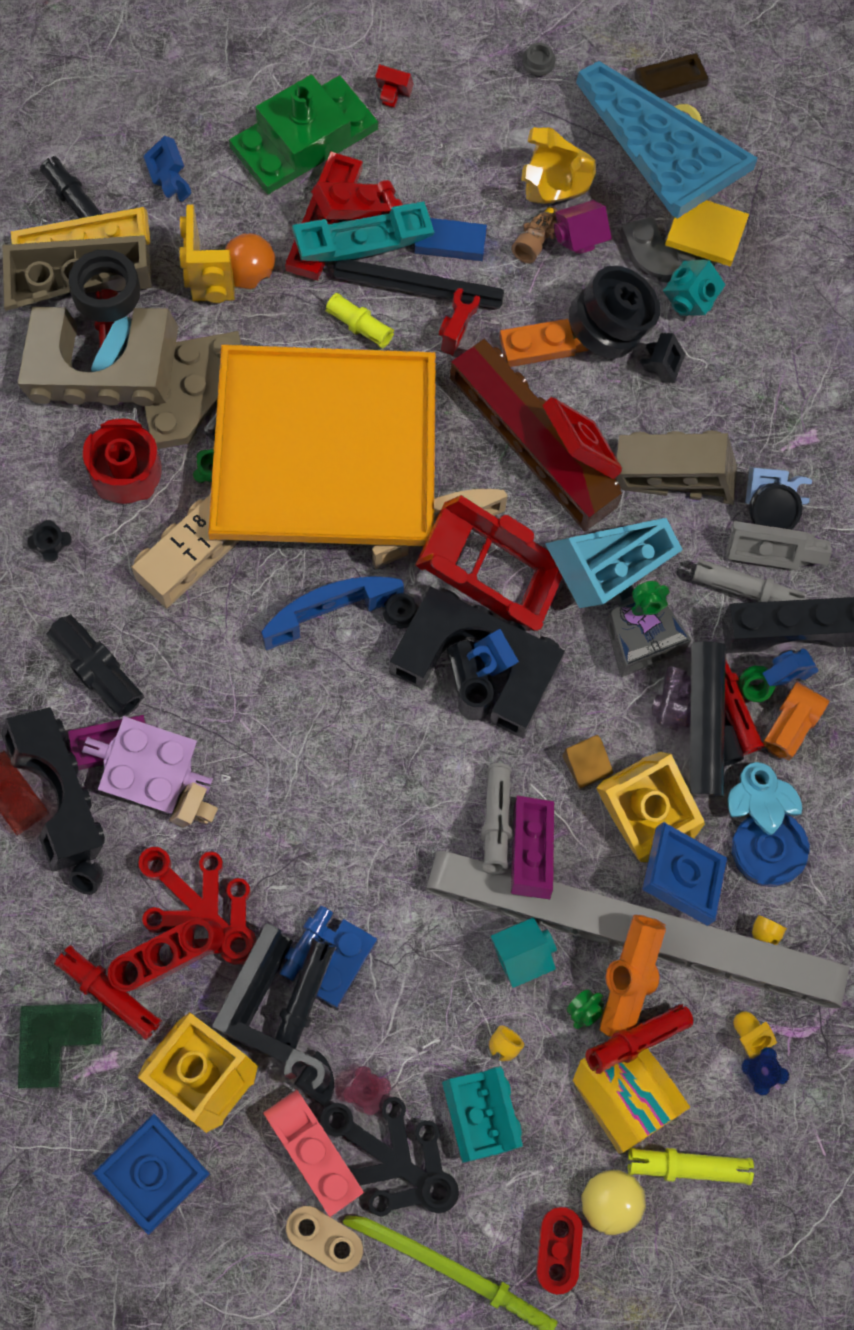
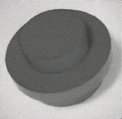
M538 42L530 45L524 52L522 64L528 73L543 76L553 70L556 59L550 46Z

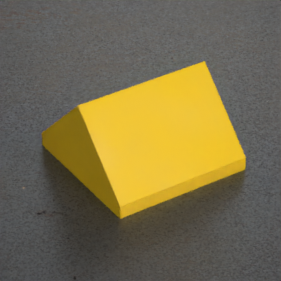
M706 200L678 219L674 217L665 246L731 267L749 214Z

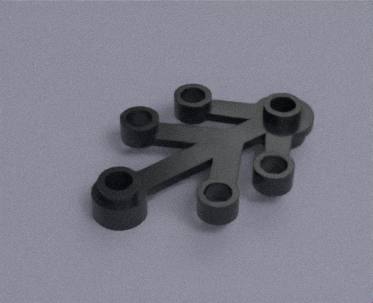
M390 1097L386 1099L381 1109L383 1118L388 1121L392 1149L354 1123L353 1114L346 1105L333 1103L323 1110L321 1126L327 1135L334 1138L345 1136L383 1163L359 1169L348 1167L360 1186L403 1177L417 1187L389 1194L386 1191L373 1193L369 1199V1208L374 1215L383 1217L392 1210L420 1204L429 1212L440 1214L449 1211L456 1204L459 1196L458 1184L453 1176L442 1170L437 1143L439 1128L434 1122L429 1120L422 1121L415 1130V1138L423 1146L426 1172H424L411 1162L404 1124L406 1107L400 1098ZM395 1102L400 1105L402 1111L398 1117L392 1118L387 1115L386 1107L389 1103ZM339 1113L344 1116L345 1124L342 1128L334 1129L330 1126L329 1120L333 1114ZM423 1126H431L434 1129L435 1137L431 1141H424L420 1138L419 1131ZM441 1184L446 1189L444 1199L435 1200L431 1197L430 1189L433 1185ZM383 1195L389 1200V1207L386 1211L379 1212L375 1210L373 1201L377 1196Z

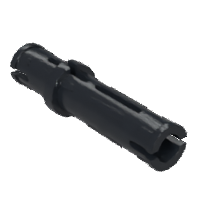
M52 156L51 160L47 158L41 164L40 171L55 187L57 197L61 201H66L79 219L102 215L100 210L83 191L80 180L75 176H71L58 157Z
M316 937L312 938L311 946L288 1005L281 1009L279 1016L282 1020L274 1038L295 1049L304 1028H308L312 1019L309 1014L332 955L337 946L326 940L322 943L321 939Z

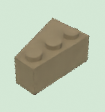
M710 430L702 434H685L680 431H671L667 434L650 435L645 432L619 435L617 460L622 467V472L616 478L622 490L667 496L668 490L690 492L689 499L701 500L702 494L723 497L724 504L734 505L737 463L728 433Z

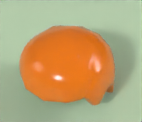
M244 233L227 243L224 250H230L234 286L254 289L262 279L270 278L274 269L276 255L268 241L260 235Z

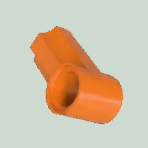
M797 681L779 709L781 713L763 741L768 752L778 758L790 761L804 741V737L809 729H813L822 716L830 700Z

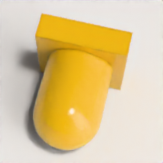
M742 1011L735 1016L733 1020L734 1028L740 1035V1042L751 1060L777 1043L773 1031L766 1021L760 1024L757 1018L747 1011Z

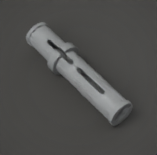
M700 558L692 581L707 584L758 602L804 600L803 598L806 593L776 584L774 579L768 577L766 580L756 578Z
M493 763L487 769L485 825L481 829V839L484 842V863L482 868L490 874H502L508 869V843L512 840V829L509 827L511 768L504 763Z

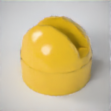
M758 915L752 928L753 939L778 945L787 928Z
M499 1026L489 1040V1050L492 1056L497 1052L500 1053L499 1061L502 1062L511 1061L525 1046L521 1037L505 1026Z

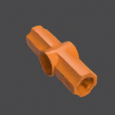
M633 915L620 960L613 961L606 970V984L610 992L599 1030L609 1037H612L613 1033L619 1030H629L636 1027L645 996L655 992L659 985V971L655 964L666 932V924L657 919L644 915Z

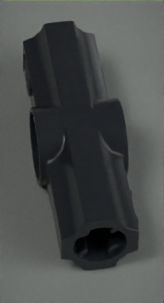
M70 614L59 618L51 625L50 630L46 633L48 639L70 662L69 666L81 682L90 691L94 689L114 714L120 718L124 715H129L139 706V703L144 698L143 693L120 669L119 662L107 647L100 641L96 642L77 619Z

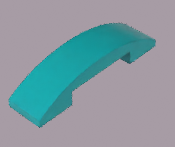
M425 201L392 207L389 214L329 225L326 219L292 225L301 260L340 261L367 257L414 244L434 234Z

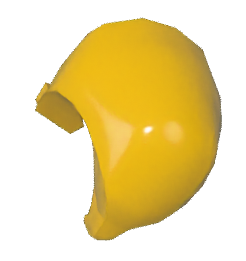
M533 127L530 129L527 142L536 146L530 164H526L522 169L521 180L526 182V199L535 203L549 204L577 198L585 194L589 190L596 174L595 159L565 140L553 128Z

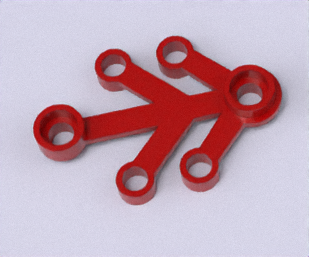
M150 847L144 850L138 861L142 874L149 880H160L190 909L163 911L158 907L149 908L142 917L145 928L152 933H159L165 927H176L193 918L213 919L221 925L224 938L220 948L212 954H220L229 964L244 965L257 941L254 932L246 927V901L251 894L248 882L242 878H235L227 885L226 892L231 900V919L229 925L218 915L219 874L223 870V861L218 853L206 852L199 860V867L203 873V898H201L171 869V859L164 849ZM214 858L218 860L217 868L211 871L205 869L204 864L206 860ZM159 859L163 861L161 870L153 872L149 869V865L153 860ZM236 885H243L246 888V892L241 897H235L231 894L232 888ZM152 914H160L162 916V921L158 926L148 925V919ZM208 938L195 939V942L200 947L206 945ZM237 939H241L246 943L245 949L239 953L231 950V944Z

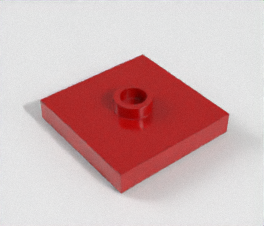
M550 397L542 405L572 457L612 479L622 472L621 465L592 419L556 398Z

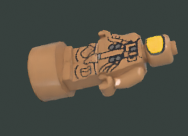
M547 207L544 213L534 217L531 223L524 224V232L526 233L520 234L512 245V252L517 259L524 263H533L542 251V244L546 238L551 236V239L555 237L554 224L557 223L554 221L556 219L555 212L557 211L555 207Z

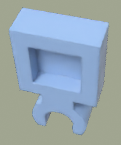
M750 467L745 503L750 504L753 494L760 487L768 483H782L797 492L799 485L812 484V479L795 476L788 481L789 471ZM800 496L802 504L809 503L810 498Z

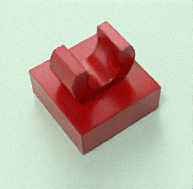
M379 64L375 79L378 88L382 89L380 99L383 100L382 105L395 108L399 94L410 97L414 86L410 73Z

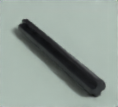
M349 259L336 261L334 266V277L336 279L452 301L455 291L461 288L463 289L461 298L463 303H472L476 295L480 296L479 306L500 309L503 303L504 290L502 288Z

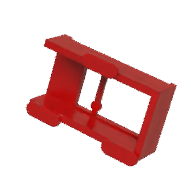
M462 495L444 502L415 564L419 569L430 572L502 618L519 623L526 631H538L543 627L545 616L562 580V575L550 552L533 541L534 533L531 529L509 515H503L498 519ZM471 530H473L486 540L471 573L468 574L464 569L457 566L456 562ZM491 543L535 570L521 604L512 602L477 580V574Z

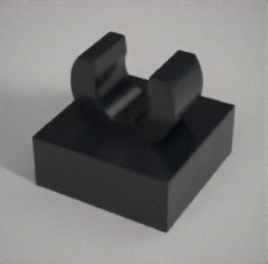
M661 333L657 342H650L646 345L652 357L650 359L642 358L640 363L645 371L656 372L661 382L675 383L685 357V352L674 333Z

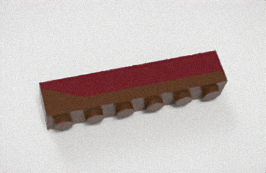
M484 338L451 361L450 379L584 532L618 508L622 496L618 481L615 478L612 479L569 454L542 407L546 401L542 397L537 398L529 389L526 378L520 372L512 370L498 347H492Z

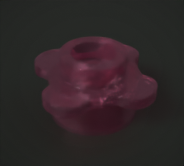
M361 1066L356 1069V1078L351 1086L344 1089L343 1096L347 1103H356L363 1108L365 1114L374 1115L380 1109L379 1102L382 1097L390 1092L391 1084L387 1078H379L372 1074L369 1067ZM365 1087H370L371 1093L366 1095L364 1094L363 1089Z

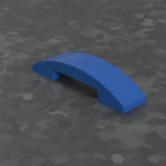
M377 576L351 578L308 592L283 608L261 631L265 650L267 651L301 638L299 623L364 599L369 612L384 607V603L389 597L394 594L404 593L402 580Z

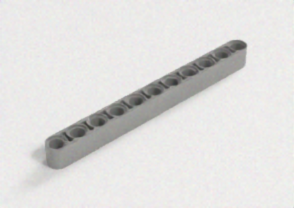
M437 851L426 885V891L433 895L522 921L534 917L540 926L620 949L624 947L633 915H644L666 924V932L657 958L659 960L819 1006L836 1009L842 1007L849 968L843 964L553 882V892L550 900L511 894V869H507L502 874H490L483 870V861L446 851Z

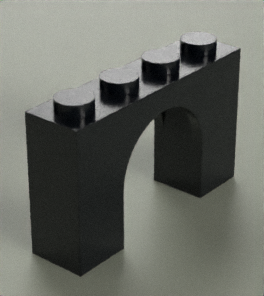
M430 586L390 660L389 674L423 690L438 659L448 647L463 640H482L491 633L501 629L519 662L509 667V679L492 710L490 723L518 737L524 738L562 663L565 650L561 649L557 642L548 637L541 636L538 638L527 633L526 629L517 622L511 620L504 622L494 617L490 610L481 605L474 604L471 606L461 601L454 592L448 589L441 588L438 590Z

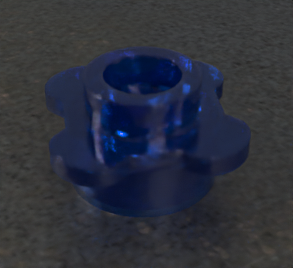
M765 1047L761 1050L759 1056L754 1059L747 1058L741 1064V1070L747 1075L749 1082L753 1085L754 1092L761 1096L767 1095L771 1087L776 1084L783 1085L789 1079L788 1070L781 1067L776 1059L777 1052L773 1048ZM762 1068L768 1069V1075L762 1074Z

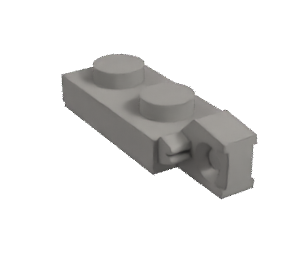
M734 521L726 549V558L799 570V566H807L808 562L828 565L832 551L830 541L815 538V535L810 533Z

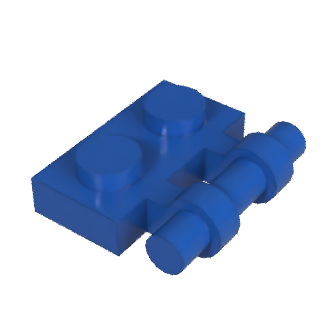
M320 905L314 917H308L303 925L305 931L295 948L290 947L284 958L287 961L279 974L289 981L294 980L298 971L302 969L313 937L334 944L337 948L332 955L316 997L338 1009L377 943V938L345 919L342 920L338 929L334 932L326 926L334 913Z

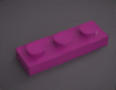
M516 796L513 813L511 894L550 900L553 892L554 801Z

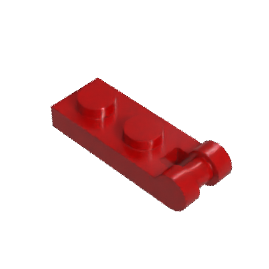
M383 180L378 184L317 182L311 190L325 219H362L389 214L392 207L403 205L400 199H396L394 195L396 190L390 180Z

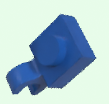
M163 136L143 157L153 184L162 186L163 193L167 198H171L177 193L179 201L183 202L191 195L190 186L179 175V172L185 166L174 138Z
M801 649L795 654L792 651H788L773 659L772 663L774 666L765 671L763 675L769 686L788 684L797 678L806 680L819 670L815 667L816 665L808 651Z

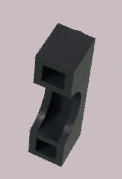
M854 597L731 603L722 617L726 654L763 652L772 646L798 640H823L832 643L835 648L854 647Z
M51 707L6 718L1 735L13 768L28 769L38 773L50 783L57 797V813L45 823L39 835L51 872L77 865L84 860L91 861L96 859L105 843V836L101 824L98 821L94 822L91 815L92 803L87 788L81 787L77 777L79 769L76 757L72 752L68 753L65 746L66 734L62 721L59 718L55 719Z

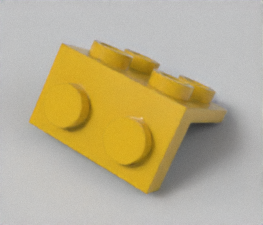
M187 204L186 216H180V233L184 247H180L181 269H183L184 287H191L193 301L221 303L226 300H235L230 250H200L194 204Z

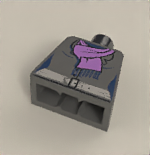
M633 584L614 597L619 607L610 610L606 620L607 630L621 677L683 654L691 642L688 633L668 605L654 615L643 614L635 616L631 610L635 606L632 592L635 589Z

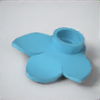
M760 762L750 763L742 770L739 778L740 783L729 791L727 798L731 817H741L750 814L756 824L768 835L774 834L780 827L785 814L798 816L802 813L801 799L793 786L777 779L772 768ZM755 775L762 778L765 784L758 783Z

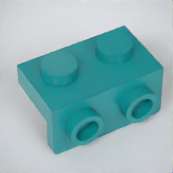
M502 1066L493 1067L484 1072L451 1078L442 1082L462 1164L503 1154L523 1146L521 1125L515 1116L510 1097V1083L504 1075Z

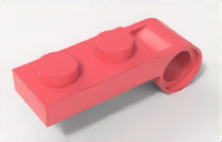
M297 1089L263 1112L329 1217L364 1193Z

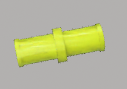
M335 293L329 299L326 305V312L347 324L352 333L355 335L362 334L381 349L390 343L394 336V329L371 316L370 310L365 307H357L339 293Z

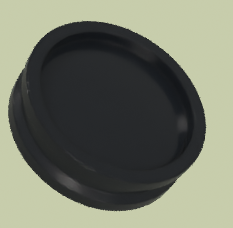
M782 483L763 485L753 494L750 500L749 515L753 524L792 530L802 516L803 506L800 496L794 489Z

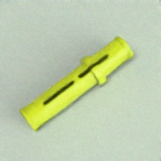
M630 1148L628 1152V1160L644 1162H631V1164H627L629 1175L663 1176L665 1181L672 1182L676 1178L743 1183L746 1185H751L754 1178L753 1172L737 1171L749 1170V1168L754 1169L752 1158L677 1153L675 1148H666L665 1152Z

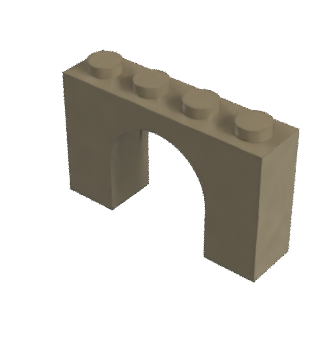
M32 307L17 383L31 401L39 404H48L50 401H66L75 405H81L84 402H100L105 405H117L119 402H127L140 406H151L153 403L167 402L179 327L169 309L134 308L128 344L122 356L106 369L96 372H82L72 368V354L78 325L66 307Z

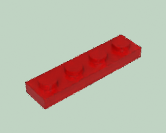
M330 151L318 182L357 183L363 170V161ZM313 196L302 223L325 219ZM343 219L326 220L329 225L334 223H340ZM294 240L285 262V271L318 281L326 261L301 260L296 241Z

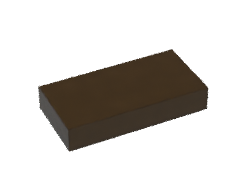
M698 53L637 68L634 75L638 85L659 98L706 87L709 81Z

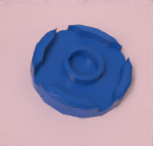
M787 814L784 815L780 827L772 835L766 834L750 815L741 822L732 838L731 853L736 867L746 879L759 886L775 888L789 884L803 872L808 861L810 843L806 832L795 818Z

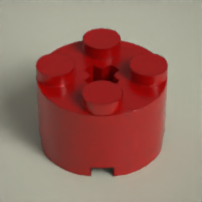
M119 418L104 422L100 425L101 428L93 435L90 433L83 446V461L97 494L102 499L121 504L134 503L150 498L154 494L162 474L161 460L154 437L141 424L131 419Z

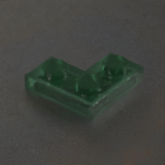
M98 1003L21 1006L18 1089H62L63 1047L103 1046L104 1005Z

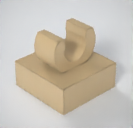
M193 782L182 791L169 821L182 828L192 824L193 819L207 825L208 822L212 823L218 808L202 801L207 788Z

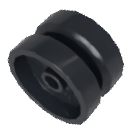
M606 266L599 270L589 281L587 287L574 299L569 308V323L574 335L590 351L609 359L622 358L629 354L639 344L641 338L647 335L656 325L660 317V302L655 290L645 278L635 271L622 266Z

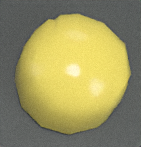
M613 1169L597 1174L588 1181L581 1195L584 1216L593 1228L606 1235H617L635 1228L641 1221L646 1209L644 1189L636 1177L621 1170Z

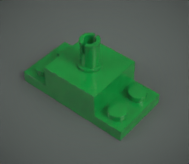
M310 74L255 106L257 123L229 139L231 150L266 194L269 195L326 161L330 151L340 153L377 131L378 120L340 75L321 86L315 77Z

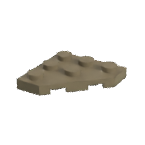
M239 331L176 342L167 402L144 406L149 433L154 437L157 449L189 444L197 433L196 429L207 415L210 416L215 410L218 400L221 345H241Z

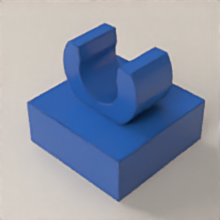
M501 629L475 643V649L467 654L469 660L480 656L485 664V667L477 672L478 677H484L488 674L493 677L519 662Z

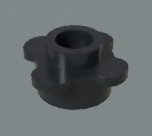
M52 520L43 521L35 528L33 535L27 539L29 549L40 552L47 562L57 560L58 553L63 547L69 546L72 542L70 533L62 532L59 526ZM49 538L53 539L50 544L46 543V540Z

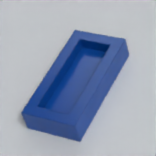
M430 218L434 230L433 236L415 243V254L483 262L487 224Z

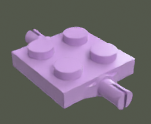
M124 716L119 731L110 742V745L87 737L86 744L100 749L96 750L84 746L82 753L104 759V773L98 790L170 814L173 813L179 794L187 785L193 782L196 783V781L211 785L213 779L191 772V758L197 743L196 740ZM196 783L204 788H207L206 794H208L210 787Z

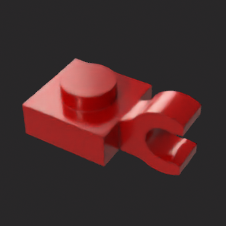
M461 288L457 289L453 296L452 307L455 312L452 318L449 316L444 318L438 333L439 336L443 337L441 351L454 356L467 330L470 318L477 312L480 302V296L476 295L472 303H462L463 289Z

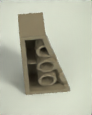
M145 235L2 245L5 311L59 295L71 294L69 288L70 270L79 258L95 250H114L124 254L134 264L138 273L140 289L152 288L150 256ZM100 273L85 283L84 292H101L103 289L124 290L126 281L121 275L115 273Z

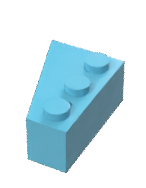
M667 518L545 543L579 608L606 603L683 550Z

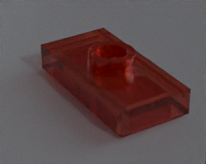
M3 751L0 753V813L18 836L48 815L49 812L19 770L13 768L10 758Z

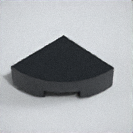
M317 1050L313 1057L325 1064L330 1071V1082L327 1088L320 1094L313 1089L312 1082L317 1077V1070L307 1065L295 1081L294 1086L326 1108L333 1097L334 1077L328 1061Z

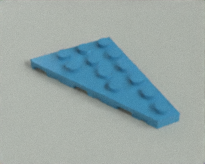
M598 61L579 71L576 84L667 210L675 218L678 219L754 170L758 159L756 156L604 63Z

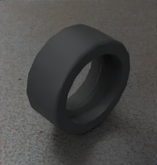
M95 250L86 253L74 263L69 272V288L77 310L86 318L97 322H113L122 319L134 310L140 299L138 273L133 262L122 253L114 250ZM100 273H115L121 275L126 281L124 290L117 296L109 299H95L87 296L84 292V285L90 278Z

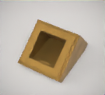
M599 734L566 748L562 757L579 790L614 773Z

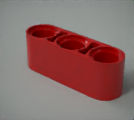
M193 918L115 958L108 968L109 982L119 991L127 992L144 989L218 950L223 943V929L213 919ZM200 925L204 926L209 934L208 941L203 947L198 946L194 939V933ZM164 944L170 945L173 950V959L168 965L163 964L159 956L160 949ZM130 962L134 963L138 970V976L133 983H130L125 977V968Z

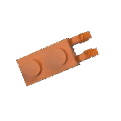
M568 318L500 330L499 334L503 353L510 367L575 356V353L589 350L583 346L578 338L573 339L572 334L574 332Z

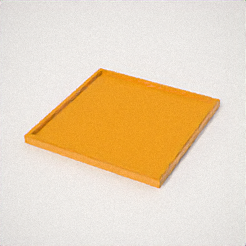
M221 345L208 530L209 539L424 546L434 526L436 352Z

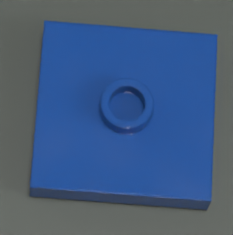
M662 822L655 829L642 890L708 926L716 920L727 857Z
M153 1114L92 1173L148 1235L211 1175L156 1114Z

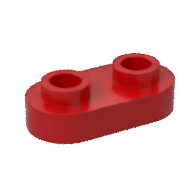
M558 1207L548 1211L540 1223L536 1278L539 1285L545 1291L556 1295L571 1291L579 1278L583 1226L579 1216L569 1208ZM557 1221H563L568 1227L567 1234L562 1238L557 1237L553 1232V1226ZM553 1264L561 1265L564 1270V1275L559 1281H554L549 1275V1269Z

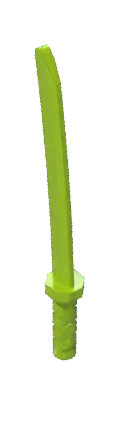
M347 1215L343 1219L344 1225L426 1264L490 1300L489 1304L494 1308L498 1309L499 1306L506 1308V1310L522 1318L524 1321H528L529 1324L539 1328V1330H555L558 1323L556 1319L551 1318L543 1311L508 1291L509 1285L501 1281L499 1285H496L457 1262L366 1217Z

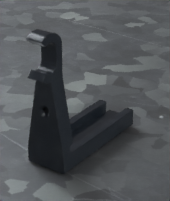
M266 923L212 1027L225 1037L285 1064L284 1076L290 1080L297 1077L298 1070L304 1065L316 1069L317 1077L312 1082L313 1089L320 1094L327 1088L330 1082V1071L325 1064L312 1056L249 1027L293 942L290 938L283 936L279 928Z

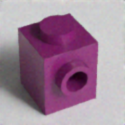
M595 200L555 212L557 223L554 224L556 238L560 244L573 252L575 251V253L590 252L595 249L596 244L612 240L606 206Z

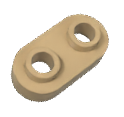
M312 1206L300 1207L293 1211L287 1220L286 1233L291 1243L330 1269L337 1272H347L354 1269L361 1261L363 1245L359 1236L319 1209ZM305 1219L312 1220L315 1225V1230L310 1236H303L299 1231V1225ZM339 1242H346L350 1246V1254L345 1259L337 1258L334 1253L335 1245Z

